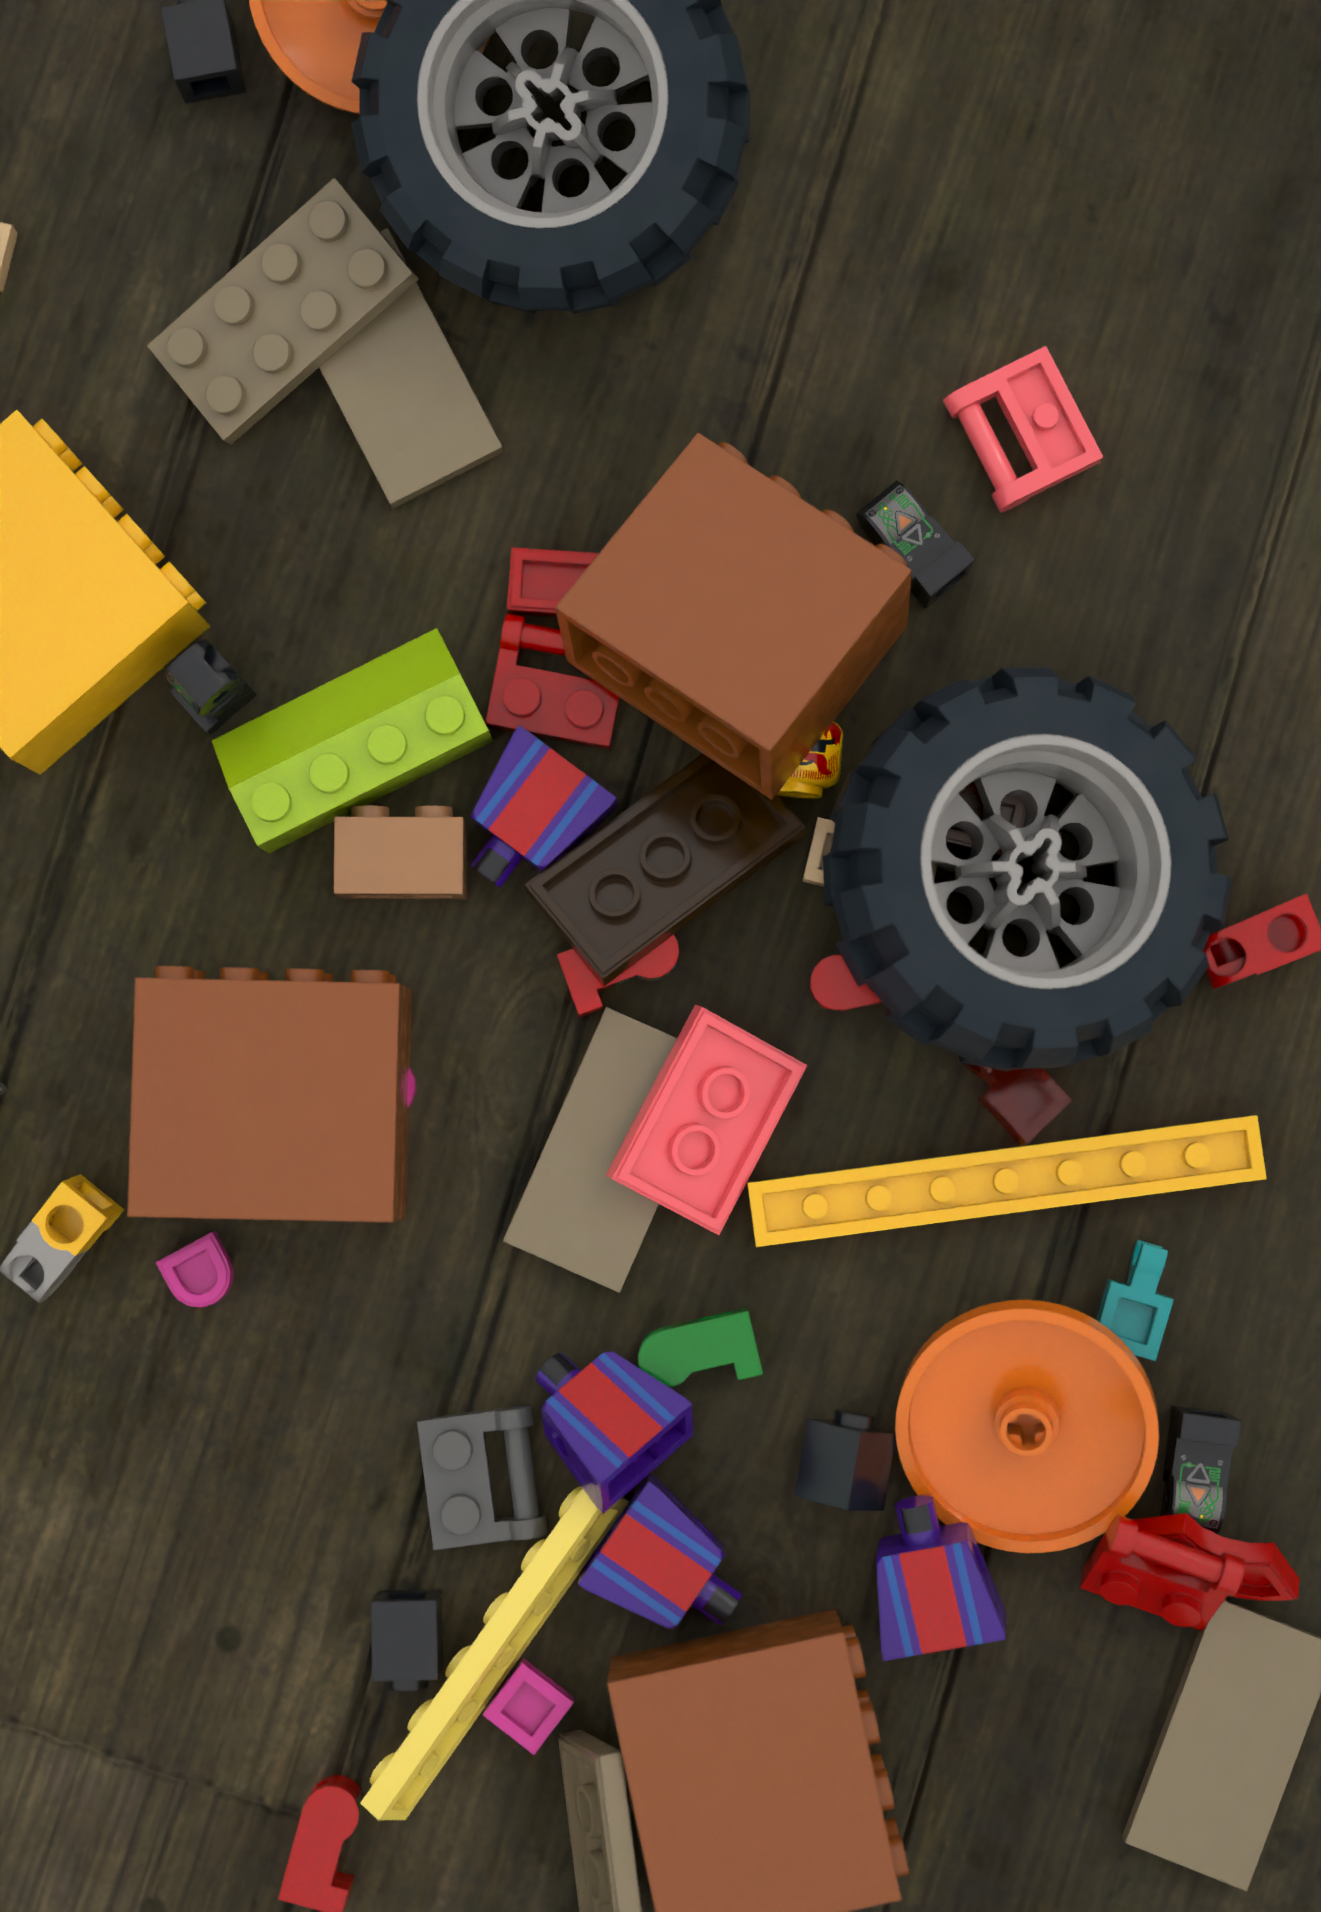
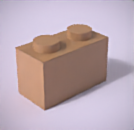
M364 805L351 807V817H334V894L339 898L467 899L468 823L463 817H453L452 807L417 806L415 807V817H389V807Z

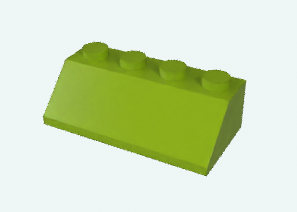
M436 628L211 741L228 788L257 846L269 854L333 822L334 817H343L351 813V807L367 805L494 740Z

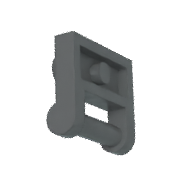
M518 1405L422 1418L417 1421L433 1550L507 1540H528L549 1534L547 1516L539 1512L528 1428L534 1425L532 1405ZM503 1430L514 1516L497 1519L485 1432Z

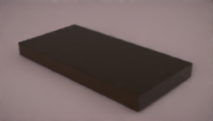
M702 753L524 885L529 897L603 986H605L806 836V827L777 794L773 800L769 799Z

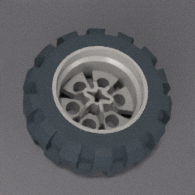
M385 0L387 5L374 33L362 32L351 81L360 88V117L352 122L351 125L361 172L370 177L382 203L379 211L405 246L438 271L439 276L484 298L490 303L536 314L537 310L570 311L573 314L619 305L620 298L650 284L654 287L658 286L693 258L689 253L712 225H719L739 184L737 174L744 145L749 143L750 91L747 86L741 55L742 51L738 38L732 29L721 0ZM573 11L595 17L580 52L569 48ZM495 32L498 33L517 62L514 63L512 61L506 67L507 73L478 51L483 43ZM541 39L556 41L558 43V55L551 66L545 69H535L528 65L527 55L535 42ZM604 56L617 59L620 64L618 77L613 83L604 87L593 86L589 83L588 71L593 61ZM650 79L652 102L618 105L617 98L622 96L627 89ZM496 85L511 87L513 100L509 109L498 116L485 114L483 98L486 92ZM568 87H571L577 92L572 93ZM540 92L544 97L548 96L554 102L559 101L563 96L565 97L560 107L565 114L564 117L572 126L571 130H565L559 122L555 123L550 118H546L541 123H538L544 113L539 106L538 100L535 98L537 93ZM587 111L585 125L580 120L581 112ZM619 119L632 122L635 126V138L631 145L621 151H611L604 147L603 133L610 123ZM528 126H531L536 131L535 137L529 131ZM493 128L496 138L462 153L457 130ZM553 140H561L565 145L553 147L552 142ZM516 147L525 149L528 153L529 162L524 174L517 179H503L498 169L499 160L503 153ZM603 158L612 162L627 174L612 190L609 189L595 167L601 163ZM572 165L586 167L589 171L590 180L587 189L576 197L561 195L558 189L560 174ZM539 178L545 179L542 213L522 210L521 206L529 189L535 185Z
M1050 667L1001 668L993 676L971 682L962 678L916 703L871 742L872 747L857 768L847 775L830 815V819L835 823L831 850L823 856L825 905L834 906L843 940L836 943V946L858 987L867 984L888 1008L885 1018L922 1046L934 1044L957 1054L961 1063L1003 1071L1044 1068L1047 1070L1071 1066L1072 1063L1110 1055L1151 1033L1153 1021L1169 1007L1182 1005L1208 968L1207 954L1203 950L1210 932L1224 929L1232 883L1228 875L1218 874L1216 845L1229 841V836L1217 794L1213 793L1202 798L1186 768L1196 760L1197 756L1166 720L1152 727L1132 712L1136 704L1133 695L1089 675L1079 683L1060 680ZM973 781L983 803V821L978 818L959 794L964 787ZM1055 783L1074 795L1057 817L1052 814L1044 816ZM1005 796L1016 797L1025 805L1026 817L1022 828H1017L1003 819L1000 806ZM950 828H957L969 835L972 841V850L968 859L956 858L949 852L946 846V835ZM1059 829L1067 830L1077 838L1079 854L1075 861L1068 860L1059 853L1062 844L1058 833ZM1001 849L1003 854L997 861L991 862L994 854ZM1034 853L1031 871L1038 878L1023 884L1018 889L1022 882L1020 878L1023 874V869L1016 862ZM1113 863L1114 887L1083 881V878L1087 877V867ZM931 865H936L949 872H955L956 880L934 884ZM989 878H995L998 884L995 891L989 881ZM952 891L964 894L971 902L972 917L967 924H960L954 921L948 913L947 899ZM1062 892L1072 895L1080 906V916L1075 925L1066 923L1060 917V900L1058 897ZM1008 923L1018 926L1026 935L1027 946L1021 957L1012 955L1003 945V930ZM983 926L987 931L984 937L985 949L983 955L980 956L967 944ZM1046 931L1059 936L1077 959L1059 968Z

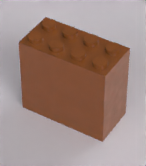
M697 433L555 608L568 663L773 800L908 626L912 570L908 568L901 555L892 548L883 544L874 546L855 534L851 525L836 512L827 509L821 512L802 500L798 491L783 478L775 475L768 478L749 466L746 458L735 447L725 442L715 444L700 433Z
M155 966L154 978H135L127 1217L395 1222L406 1218L409 1127L407 1095L411 1051L412 989L397 983V975L390 974V971L351 970L350 982H333V974L325 973V970L285 969V981H269V972H260V969L223 967L220 968V980L206 979V971L194 970V967Z
M836 1609L610 1657L607 1685L655 1912H849L901 1900L897 1878L908 1876L909 1870L895 1817L884 1819L882 1812L895 1809L882 1754L870 1755L868 1745L881 1742L867 1688L856 1690L854 1679L866 1676L861 1648L854 1625L842 1626Z

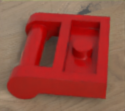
M506 613L485 721L486 726L514 732L521 725L534 736L610 750L620 697L593 679L519 666L521 648L565 656L561 632L559 629L527 624L526 617Z
M1117 1515L1084 1565L1080 1588L1101 1595L1105 1600L1113 1604L1129 1605L1163 1617L1173 1625L1191 1627L1203 1631L1227 1596L1233 1597L1237 1593L1244 1575L1245 1559L1226 1552L1217 1557L1138 1529V1521Z

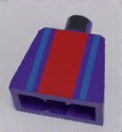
M519 725L514 731L472 812L471 818L492 837L470 866L499 888L502 887L522 859L539 872H542L579 845L609 817L618 806L617 797Z
M603 1352L583 1370H580L563 1353H558L549 1358L537 1374V1383L551 1395L541 1408L545 1435L592 1502L603 1514L693 1436L692 1403L615 1352Z
M648 1474L626 1508L581 1571L578 1585L585 1590L672 1630L678 1625L690 1606L719 1626H722L742 1596L741 1592L713 1573L725 1555V1548L722 1542L652 1474Z
M930 1495L912 1496L897 1502L895 1509L901 1533L879 1539L877 1550L880 1640L883 1661L1005 1640V1609L970 1525L965 1522L939 1526L934 1500Z

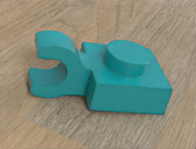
M1137 1239L1130 1260L1127 1284L1108 1278L1096 1320L1115 1333L1134 1355L1156 1361L1174 1301L1170 1296L1156 1292L1165 1266L1168 1250L1162 1249V1246Z

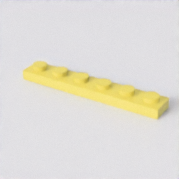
M582 1486L575 1488L566 1497L558 1513L561 1519L547 1539L538 1541L525 1555L521 1564L523 1573L509 1592L501 1594L489 1606L483 1618L485 1627L473 1644L461 1649L449 1663L445 1673L448 1678L434 1699L427 1700L415 1711L408 1723L410 1733L397 1752L386 1756L374 1769L370 1777L372 1787L360 1804L376 1819H407L630 1501L625 1497H622L604 1514L595 1506Z

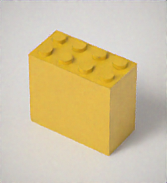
M16 410L0 424V748L10 759L41 775L207 630L210 625L197 612L206 604L203 598L170 562L166 563L161 569L157 567L156 564L165 557L163 553L128 514H125L119 521L115 519L123 511V508L85 466L77 473H74L83 463L43 419H40L32 426Z

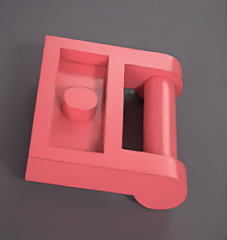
M1046 346L959 388L943 400L951 418H959L996 490L991 496L1000 513L1008 511L1027 501L1032 496L1099 464L1103 459L1100 449ZM996 397L1033 469L1032 472L1020 478H1017L980 406Z

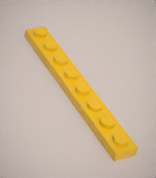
M1251 1115L748 1182L747 1187L755 1246L761 1247L1257 1181L1267 1178L1258 1116Z

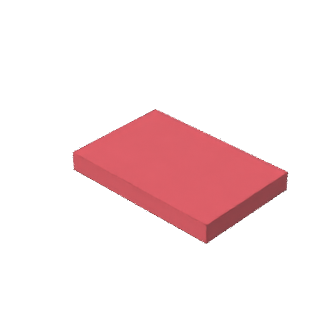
M695 1005L605 1176L720 1235L808 1065L711 1011Z

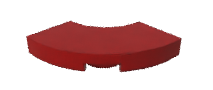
M1187 1513L1133 1519L1138 1521V1529L1217 1557L1226 1552L1245 1559L1243 1579L1237 1593L1233 1597L1261 1601L1298 1599L1300 1578L1275 1543H1248L1222 1537L1201 1527Z

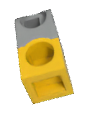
M81 1174L62 1181L16 1240L18 1243L3 1261L0 1272L38 1303H42L65 1281L100 1235L113 1225L125 1209Z

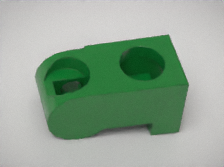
M747 1307L660 1327L651 1331L643 1339L638 1353L639 1368L668 1387H674L683 1383L692 1372L734 1363L738 1380L763 1375Z

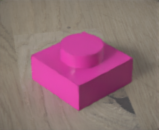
M523 1658L484 1709L483 1716L535 1755L572 1706L575 1697Z

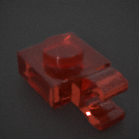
M963 1063L974 1075L990 1085L978 1100L1020 1146L1029 1143L1072 1101L1043 1068L1003 1071Z

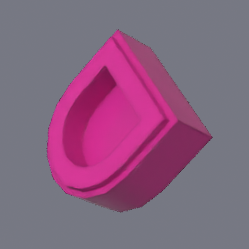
M216 1231L156 1262L173 1295L178 1301L191 1307L202 1308L217 1303L227 1295L233 1284L234 1269L232 1262Z

